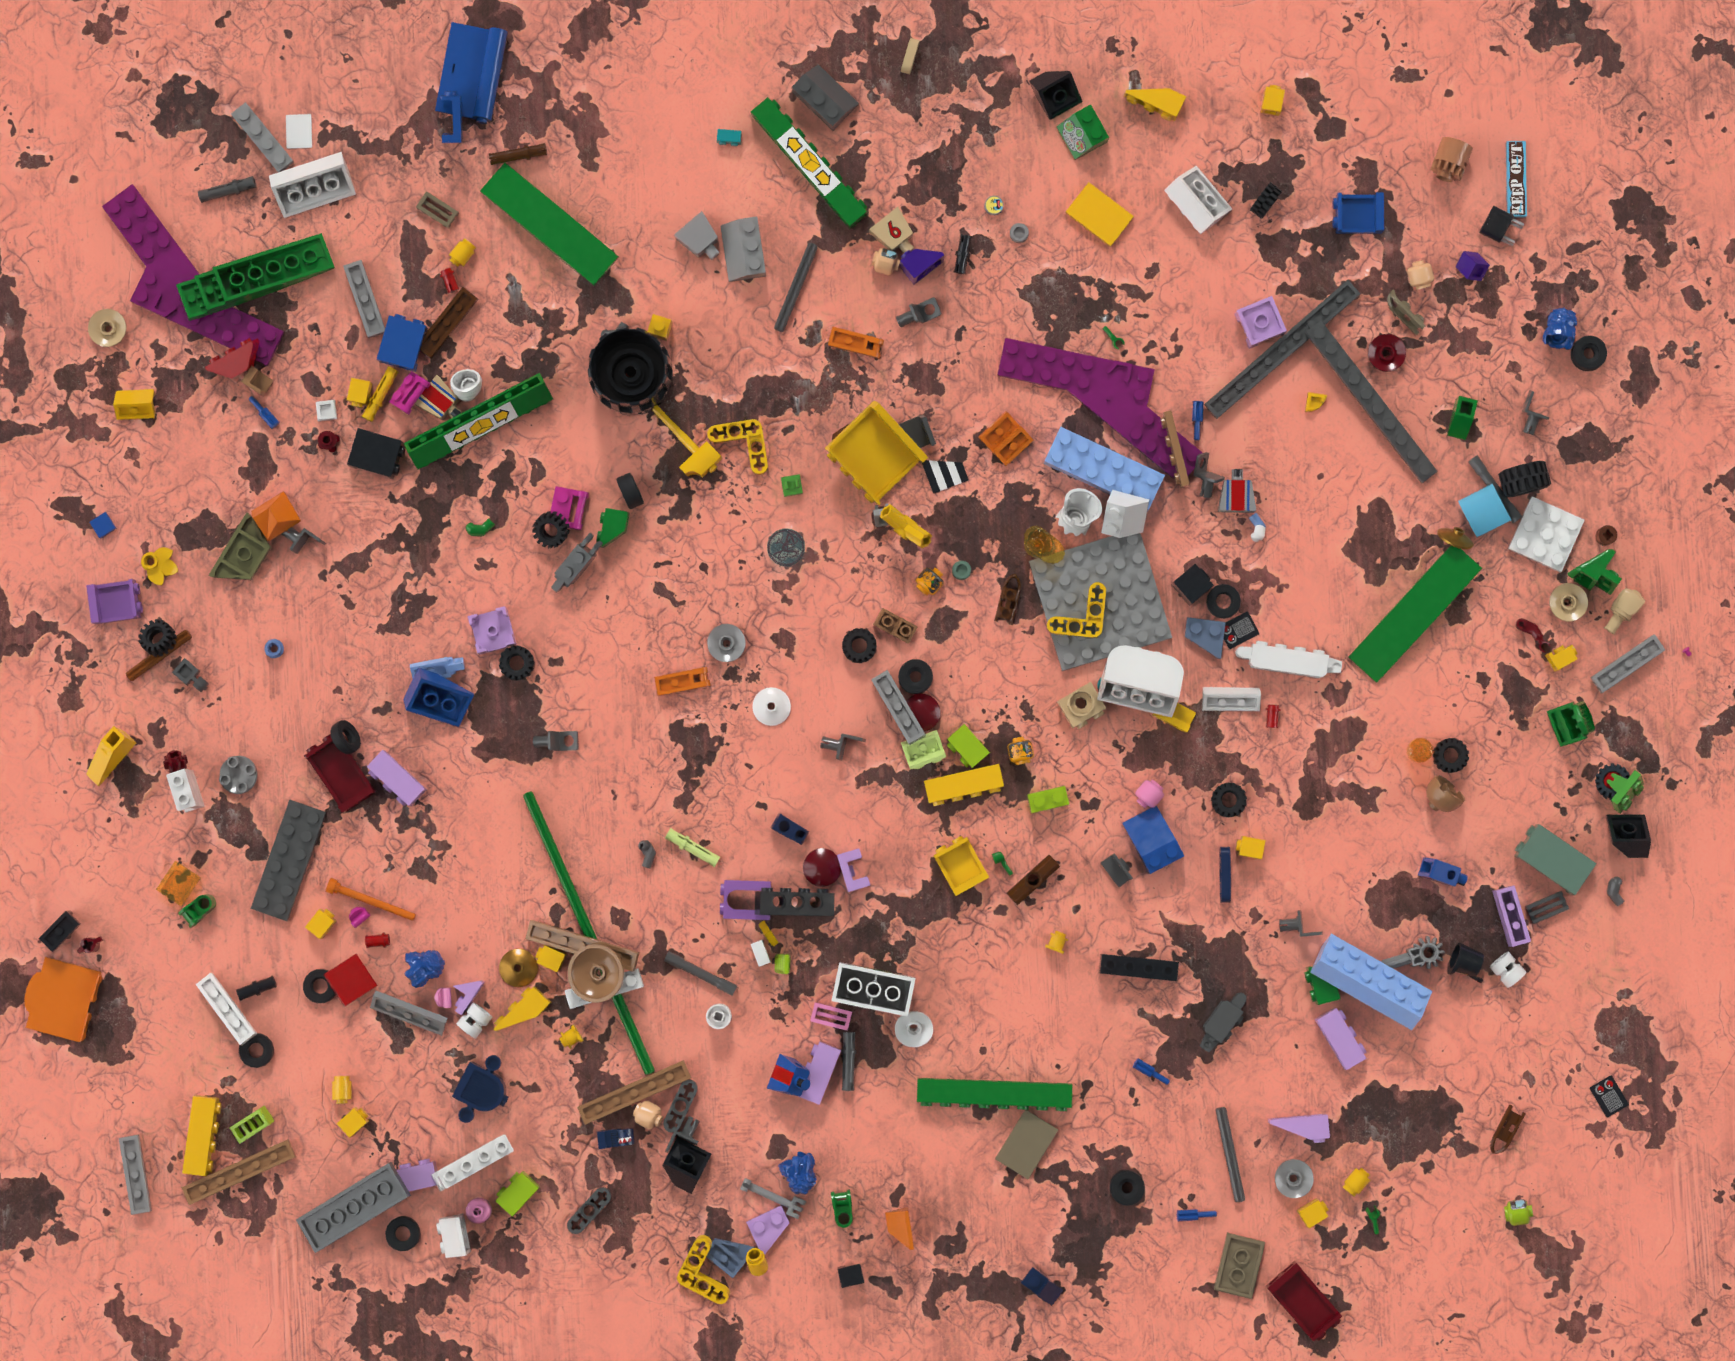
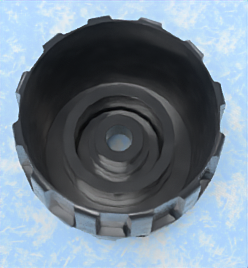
M625 326L618 327L612 333L602 335L597 346L590 351L589 368L587 370L589 383L597 398L609 409L630 416L632 413L641 415L649 413L652 407L662 404L666 399L667 391L672 385L673 369L669 353L660 340L644 329H626ZM633 368L636 370L634 377L626 376L628 369Z

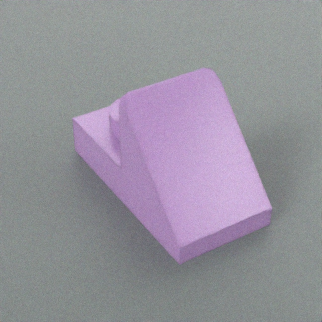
M480 980L453 986L465 994L455 1004L457 1006L455 1010L457 1013L464 1015L485 983L484 981Z

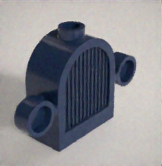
M491 1055L486 1059L485 1065L487 1069L473 1061L469 1062L452 1095L453 1098L467 1104V1107L459 1111L458 1117L460 1121L464 1123L472 1121L475 1116L474 1109L490 1111L499 1105L505 1106L509 1098L506 1095V1086L503 1079L494 1073L502 1064L498 1056Z

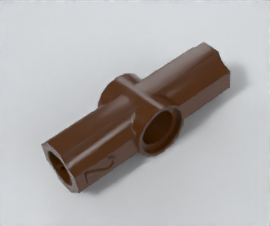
M1048 854L1006 894L1018 906L1060 867L1059 864ZM1031 874H1035L1039 879L1038 883L1034 886L1028 882V877Z

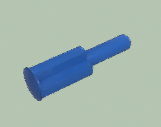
M253 396L249 397V401L260 412V417L271 429L276 428L280 421L267 408H263Z
M1193 401L1192 421L1195 422L1194 440L1200 439V422L1203 421V401Z
M1139 1058L1134 1062L1132 1068L1137 1069L1148 1077L1153 1076L1166 1085L1169 1084L1170 1080L1154 1071V1067Z
M1197 1209L1177 1210L1176 1216L1178 1222L1193 1221L1202 1217H1216L1217 1212H1198Z

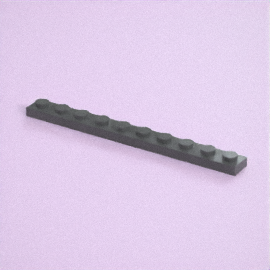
M1347 280L1206 402L1204 406L1218 419L1309 339L1305 334L1308 329L1320 320L1326 325L1360 295L1359 291Z
M1320 320L1308 329L1305 334L1417 479L1423 483L1438 472L1324 323Z

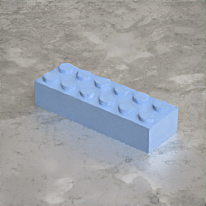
M1060 427L1043 463L1109 495L1112 490L1149 499L1148 510L1165 476L1063 427Z
M1332 933L1322 945L1310 972L1410 1030L1421 1020L1432 994L1430 989Z

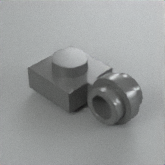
M186 658L172 672L187 686L193 680L195 682L193 686L200 692L206 691L208 688L207 685L209 683L201 676L198 679L196 678L200 670Z

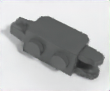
M589 533L582 543L577 544L554 573L556 574L554 577L557 579L551 586L554 591L559 592L563 586L569 587L571 584H574L597 556L596 552L603 543L598 541L592 549L588 548L587 544L594 537L592 533Z
M1244 993L1235 994L1230 1002L1228 1000L1220 1001L1203 1025L1205 1035L1199 1045L1202 1049L1210 1052L1218 1043L1227 1042L1232 1035L1230 1030L1234 1025L1238 1026L1244 1018L1241 1016L1243 1014L1241 1008L1247 1000Z

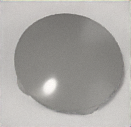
M244 756L229 757L220 769V784L227 791L234 794L248 792L257 781L255 764Z

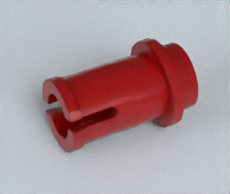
M451 268L442 270L440 278H443L448 294L455 292V290L458 291L459 287L453 275L455 272Z
M1268 704V708H1266V727L1278 728V717L1281 709H1279V705Z
M383 932L382 935L365 936L366 948L378 946L386 948L390 945L389 934Z

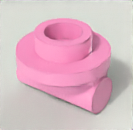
M439 988L434 997L436 1004L439 1007L451 1008V988Z

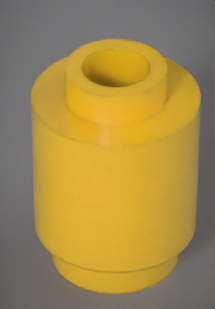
M464 238L450 252L449 256L451 258L449 261L456 267L460 265L464 267L475 253L476 247Z
M334 1076V1081H332V1100H336V1104H346L348 1100L352 1099V1081H350V1076Z
M1355 1168L1344 1181L1343 1188L1355 1197L1371 1181L1368 1178L1370 1174L1363 1168L1359 1170Z
M758 1248L750 1249L746 1255L749 1271L754 1276H761L768 1270L765 1254Z

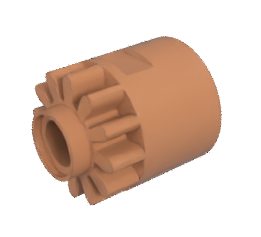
M1442 137L1430 170L1436 173V177L1446 182L1460 181L1473 147L1455 138Z

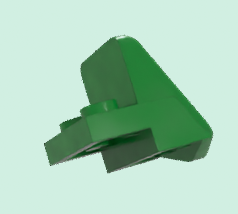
M1613 549L1602 552L1568 572L1569 577L1587 590L1591 591L1595 585L1609 595L1613 593L1622 580L1618 573L1606 569L1616 553Z
M1573 701L1547 711L1560 747L1588 738V734L1595 731L1592 714L1584 701L1578 703Z

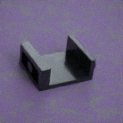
M358 428L347 465L355 469H363L394 479V476H397L399 473L400 465L398 462L400 457L403 458L406 447L401 440Z

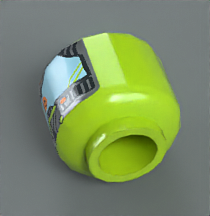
M1525 1199L1509 1201L1507 1206H1504L1506 1222H1510L1512 1226L1526 1225L1530 1222V1217H1533L1532 1205H1528Z

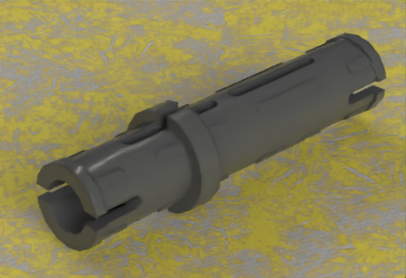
M253 176L240 180L234 179L227 184L199 190L198 196L201 203L230 194L236 193L238 195L242 191L256 188V182Z
M843 1032V1049H841V1054H843V1091H854L855 1054H857V1050H855L856 1032Z

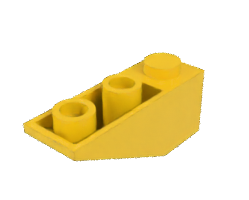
M1170 88L1126 90L1124 94L1129 103L1134 105L1138 103L1144 106L1143 108L1151 113L1155 111L1168 121H1171V119L1176 120L1186 99V96Z
M113 726L100 741L86 775L97 786H100L134 747L136 742L125 731Z
M535 986L532 989L528 987L521 994L523 998L518 1003L514 1001L508 1008L510 1012L505 1017L501 1015L495 1021L496 1027L494 1030L497 1031L538 1017L551 1004V1001Z

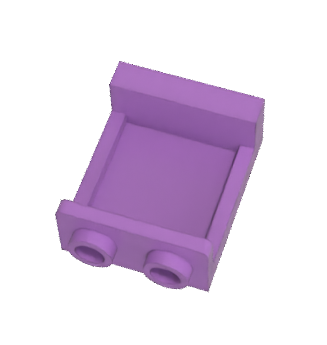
M128 579V581L86 585L91 623L102 624L141 618L140 613H143L142 603L138 600L140 585L136 583V580Z

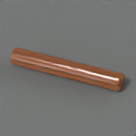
M183 630L177 635V639H174L176 644L171 645L174 648L172 650L169 648L168 654L163 652L161 657L159 655L157 657L149 655L126 672L127 678L130 681L137 679L192 638L190 632Z

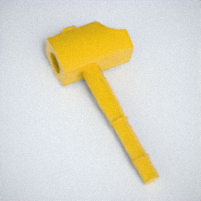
M658 405L652 408V411L658 418L665 423L679 441L692 453L679 467L680 470L687 477L698 475L703 478L708 472L713 473L717 469L716 465L723 459L722 456L707 441L699 448Z

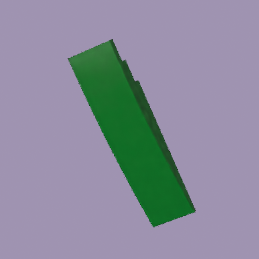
M506 163L497 170L480 190L482 194L593 286L598 283L619 258L605 244Z
M320 233L212 267V271L196 275L192 280L176 284L188 320L191 321L276 292L332 270L335 267L323 235Z
M1450 545L1348 658L1377 683L1479 573L1482 567L1462 549Z

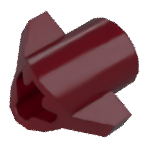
M102 937L84 938L81 940L80 948L77 949V952L81 954L83 952L94 953L98 951L100 942L103 941Z

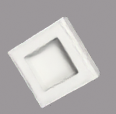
M335 400L316 402L318 422L337 420Z

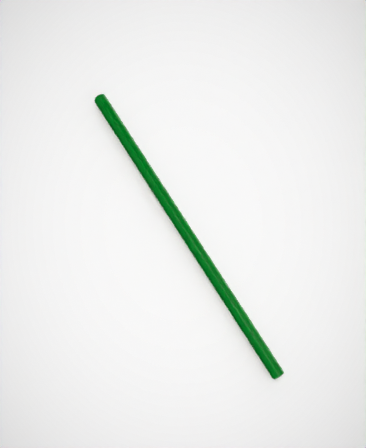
M532 791L527 792L523 795V798L584 936L597 939ZM622 994L613 996L614 1005L645 1075L654 1073L653 1064Z

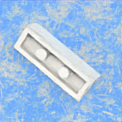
M1203 687L1202 711H1260V688Z

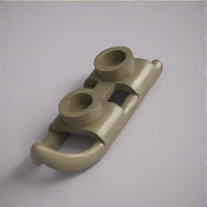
M1391 290L1387 299L1390 310L1417 335L1419 333L1417 329L1425 327L1423 324L1424 318L1419 314L1414 315L1410 311V304L1407 301L1401 302L1396 296L1395 290ZM1392 298L1398 305L1396 308L1392 304ZM1405 314L1411 319L1410 321L1404 317Z

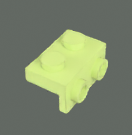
M937 730L927 733L925 737L911 745L907 741L901 742L910 769H920L928 763H937L946 757Z

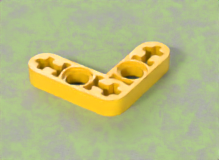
M751 419L719 424L708 429V439L713 443L747 439L752 471L757 475L767 472L768 461L763 429L758 420ZM753 423L755 424V426H759V429L756 430V433H752V431L749 430L746 431L747 435H743V428L741 425L745 424V428H750L751 424ZM733 426L740 428V434L736 437L731 436L729 433L730 428ZM727 427L726 433L728 438H724V434L719 435L718 439L711 436L715 429L718 432H724L723 428ZM754 442L761 443L762 449L760 452H753L751 450V445ZM764 454V457H760V461L765 466L762 467V471H758L757 468H754V465H757V459H752V456Z
M1095 582L1089 587L1086 619L1051 617L1046 624L1047 630L1057 635L1086 638L1098 637L1103 629L1106 599L1105 586L1100 582ZM1096 586L1103 590V593H1100L1098 596V600L1102 599V603L1098 601L1090 602L1091 598L1095 599V593L1092 592V589H1095ZM1092 605H1098L1101 608L1099 615L1091 614L1090 607ZM1057 620L1058 624H1064L1063 620L1067 621L1066 632H1062V627H1058L1054 631L1050 623ZM1072 622H1077L1080 625V629L1076 633L1069 630V624ZM1082 622L1087 623L1085 627H1091L1092 624H1096V628H1099V631H1096L1093 635L1090 630H1085V634H1082Z
M700 1235L695 1239L679 1270L677 1281L682 1286L717 1304H724L730 1296L729 1288L699 1272L712 1246V1241L708 1236ZM702 1241H703V1242H705V1246L703 1247V1249H702V1251H701V1253H700V1252L697 1251V1250H698V1248L700 1247V1244H701ZM695 1256L699 1259L700 1263L694 1265L690 1262L689 1258ZM686 1273L689 1274V1277L687 1278V1280L684 1279V1275H685ZM705 1281L709 1288L701 1289L698 1283ZM720 1291L723 1292L722 1297H718Z

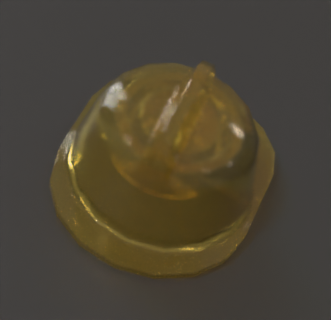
M1031 526L1026 530L1024 534V548L1028 555L1040 558L1050 564L1059 563L1065 555L1063 545L1045 529L1039 526Z

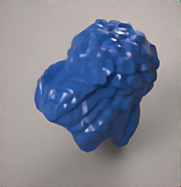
M1558 308L1550 312L1547 322L1548 327L1543 334V343L1556 349H1571L1576 335V313L1565 308Z
M435 950L421 953L416 951L406 953L405 961L410 965V969L404 974L411 980L413 987H422L429 979L438 978L442 974L445 960Z
M799 1151L797 1156L792 1157V1160L788 1159L778 1165L781 1174L786 1177L791 1191L795 1194H807L816 1184V1176L813 1172L815 1160L811 1153L805 1154Z

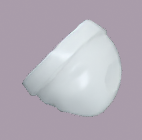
M465 369L456 372L452 376L450 386L460 400L468 402L472 401L480 392L482 378L478 372Z

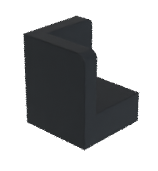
M860 1264L838 1267L842 1288L865 1282Z

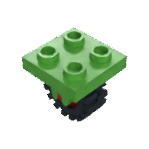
M1611 763V766L1604 765L1605 768L1599 769V774H1596L1595 783L1600 795H1603L1605 799L1609 798L1614 810L1621 814L1623 810L1627 811L1633 797L1635 795L1638 796L1643 791L1644 782L1641 774L1636 770L1630 775L1625 767L1622 768L1619 764L1616 766L1614 763Z

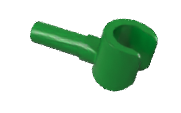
M1107 326L1103 328L1112 340V347L1114 349H1119L1115 345L1117 340L1122 345L1125 344L1124 340L1113 335Z
M1001 852L993 853L992 857L995 864L1001 862L1008 875H1012L1013 872L1007 865L1004 855Z
M1375 1205V1210L1370 1213L1367 1207L1366 1213L1372 1220L1374 1233L1379 1234L1377 1219L1380 1213Z

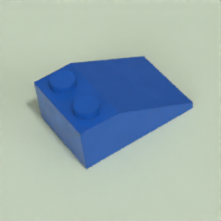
M418 667L403 701L407 711L459 727L473 699L474 693L437 673Z
M1157 806L1122 823L1149 874L1184 857L1177 840Z

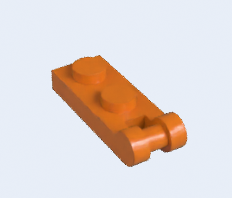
M832 326L828 346L880 359L881 353L879 351L880 347L883 346L884 340ZM868 343L873 344L872 350L866 349Z
M707 667L654 677L658 696L711 686L710 680L707 678ZM694 675H699L700 682H694Z

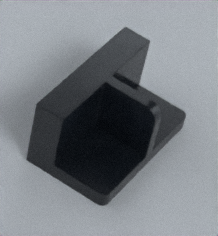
M65 911L39 938L52 952L66 939H70L71 934L81 925L72 916V911Z

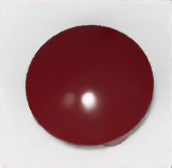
M915 694L906 700L924 732L936 726L940 719V707L933 697L927 694Z
M819 848L811 851L806 856L803 863V872L811 884L825 887L833 884L838 879L841 867L838 857L833 851Z

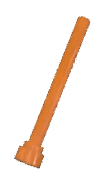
M330 878L325 892L332 895L334 893H341L411 921L415 919V913L341 886V883L334 878Z

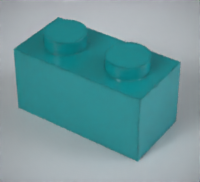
M718 129L717 143L719 145H741L742 132Z

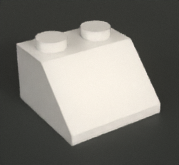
M1112 490L1106 504L1101 533L1118 538L1142 533L1144 531L1149 499Z
M464 1213L440 1218L436 1226L438 1235H442L443 1242H440L442 1254H445L446 1258L469 1254L471 1249Z

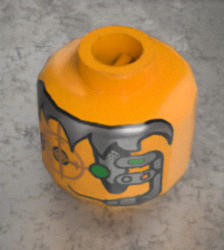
M935 567L933 570L925 568L916 578V587L926 596L935 595L944 585V581L941 578L943 574Z
M1024 736L1013 738V742L1007 746L1010 761L1016 765L1030 763V759L1034 758L1032 742L1024 740Z

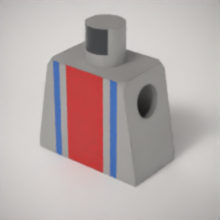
M1232 469V479L1224 480L1222 484L1218 512L1254 513L1256 511L1252 481L1243 480V469Z

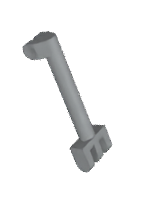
M747 1178L744 1179L740 1187L741 1190L745 1192L750 1190L788 1208L787 1215L799 1219L800 1215L793 1211L795 1209L802 1212L803 1208L796 1204L798 1202L805 1205V1200L794 1196L792 1201L751 1183L752 1181Z

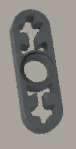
M691 1079L682 1082L664 1119L663 1125L668 1132L679 1130L697 1093V1083ZM689 1083L693 1084L692 1088L694 1089V1092L690 1091L687 1097L691 1098L690 1101L684 1097H679L680 1093L684 1095L686 1089L683 1087ZM682 1100L686 1103L684 1111L676 1110L675 1103ZM671 1111L682 1115L681 1119L677 1117L675 1123L678 1125L672 1129L669 1128V1123H667V1120H672L674 1114H670Z
M606 1187L598 1188L567 1223V1228L571 1233H581L608 1204L612 1196L610 1190ZM605 1191L607 1193V1200L602 1199L598 1203L601 1207L598 1208L591 1199L593 1198L596 1201L599 1198L598 1192L603 1193ZM592 1205L595 1209L594 1215L587 1216L584 1213L585 1206ZM578 1213H581L582 1217L587 1219L588 1222L585 1223L583 1220L579 1225L581 1229L576 1228L574 1230L572 1228V1221H578L580 1218Z

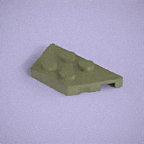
M246 512L209 573L210 577L252 580L271 546L249 513Z

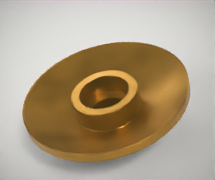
M1454 527V529L1440 528L1437 531L1438 537L1449 545L1466 550L1472 549L1474 546L1472 540L1464 534L1465 531L1459 527Z
M513 949L502 957L499 972L502 979L508 985L524 987L535 979L538 964L535 957L529 951ZM517 964L521 966V971L516 972L514 969Z

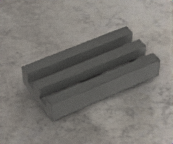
M1562 891L1525 906L1533 924L1569 909ZM1559 897V901L1532 912L1531 908ZM1560 904L1563 906L1538 918L1534 917V915Z

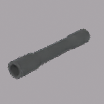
M1476 455L1469 460V464L1477 475L1481 477L1486 486L1493 483L1511 517V522L1515 523L1522 518L1513 503L1507 497H1504L1503 491L1490 475L1479 456Z
M668 951L664 962L716 986L719 990L733 996L737 985L705 971Z

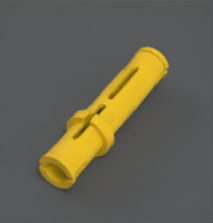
M390 366L387 367L372 398H369V403L361 417L373 422L379 408H382V402L399 371Z

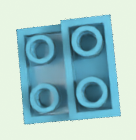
M1493 483L1458 501L1476 537L1511 521V517Z

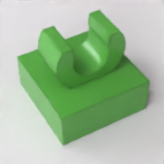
M800 474L781 477L784 497L803 494Z

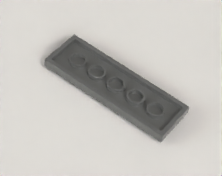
M289 800L250 909L288 921L327 812Z
M390 1162L299 1217L296 1221L313 1251L317 1253L411 1195L394 1165Z

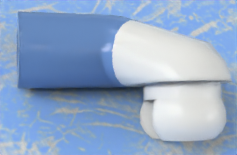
M1255 513L1249 517L1255 526L1251 539L1254 542H1259V540H1263L1265 537L1266 526L1259 515Z

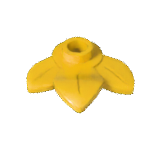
M161 547L154 553L148 552L142 556L141 565L147 570L148 579L154 584L162 586L164 576H171L178 572L177 565L170 560L173 550ZM151 558L154 559L153 565L148 564V560Z

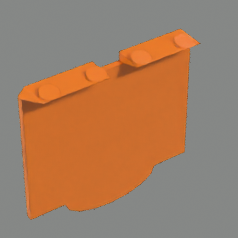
M45 957L41 972H37L32 976L26 988L24 1001L29 1016L25 1028L76 1042L84 1041L88 1024L92 1017V1013H89L88 1010L90 1003L95 1002L97 999V992L102 981L101 972Z

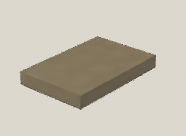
M1024 1110L995 1159L1026 1179H1029L1058 1132V1129L1028 1110Z
M1227 1232L1214 1290L1252 1299L1265 1242Z

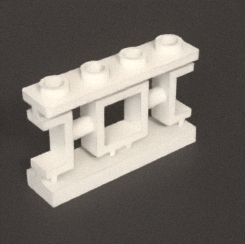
M502 1135L436 1171L431 1176L441 1192L514 1150L506 1135Z

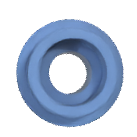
M271 639L265 644L264 650L268 657L278 658L283 654L284 646L281 641ZM274 645L278 647V650L276 652H272L271 650L272 646Z

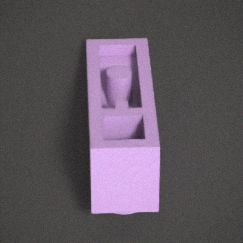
M1327 1114L1268 1119V1123L1313 1140L1314 1143L1325 1142L1326 1138H1330Z

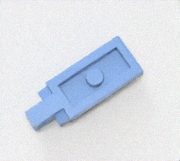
M444 657L410 664L412 678L418 667L437 673L444 678H449L456 674V671L464 670L465 664L463 657L454 659L452 657Z

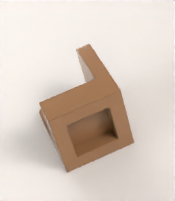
M251 366L241 382L264 397L273 380Z

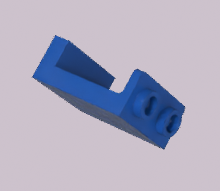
M445 91V95H441V100L452 101L453 133H443L442 143H461L463 141L461 94H457V91Z
M1376 192L1375 195H1342V193H1337L1336 198H1333L1332 208L1336 209V217H1333L1332 226L1336 228V234H1382L1384 231V192Z
M395 314L394 317L389 315L377 360L384 364L416 372L418 366L416 362L424 334L428 328L424 325L423 321L413 319L412 322L405 320L406 317Z

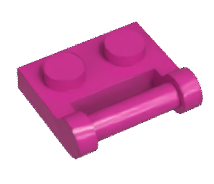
M411 371L389 402L409 415L415 402L423 391L429 388L431 383Z
M556 486L551 513L554 511L557 512V515L561 513L563 515L561 518L567 519L565 524L569 523L570 529L582 530L583 524L581 522L589 493ZM574 496L579 497L574 522H569Z

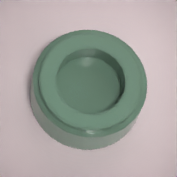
M958 561L953 565L952 574L958 580H965L971 574V566L966 561Z

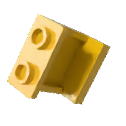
M962 836L952 840L953 845L946 848L943 845L936 849L935 852L937 854L933 855L955 896L989 878L968 837L963 839Z

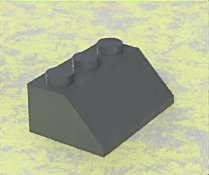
M819 65L806 72L792 86V93L832 131L859 105Z

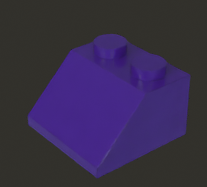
M914 249L912 252L908 250L901 256L900 268L915 285L944 262V254L938 251Z

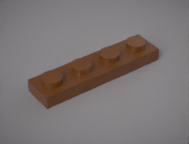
M462 287L424 335L420 351L432 359L479 299Z

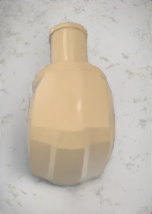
M1625 588L1620 592L1611 607L1614 615L1604 629L1615 634L1623 621L1630 622L1632 616L1639 612L1645 604V599L1637 590Z

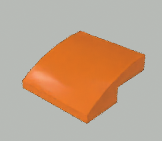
M1007 411L978 436L1005 466L1034 441Z

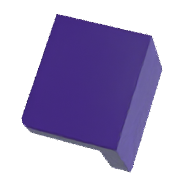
M1463 251L1456 264V268L1467 280L1482 281L1490 266L1479 253Z

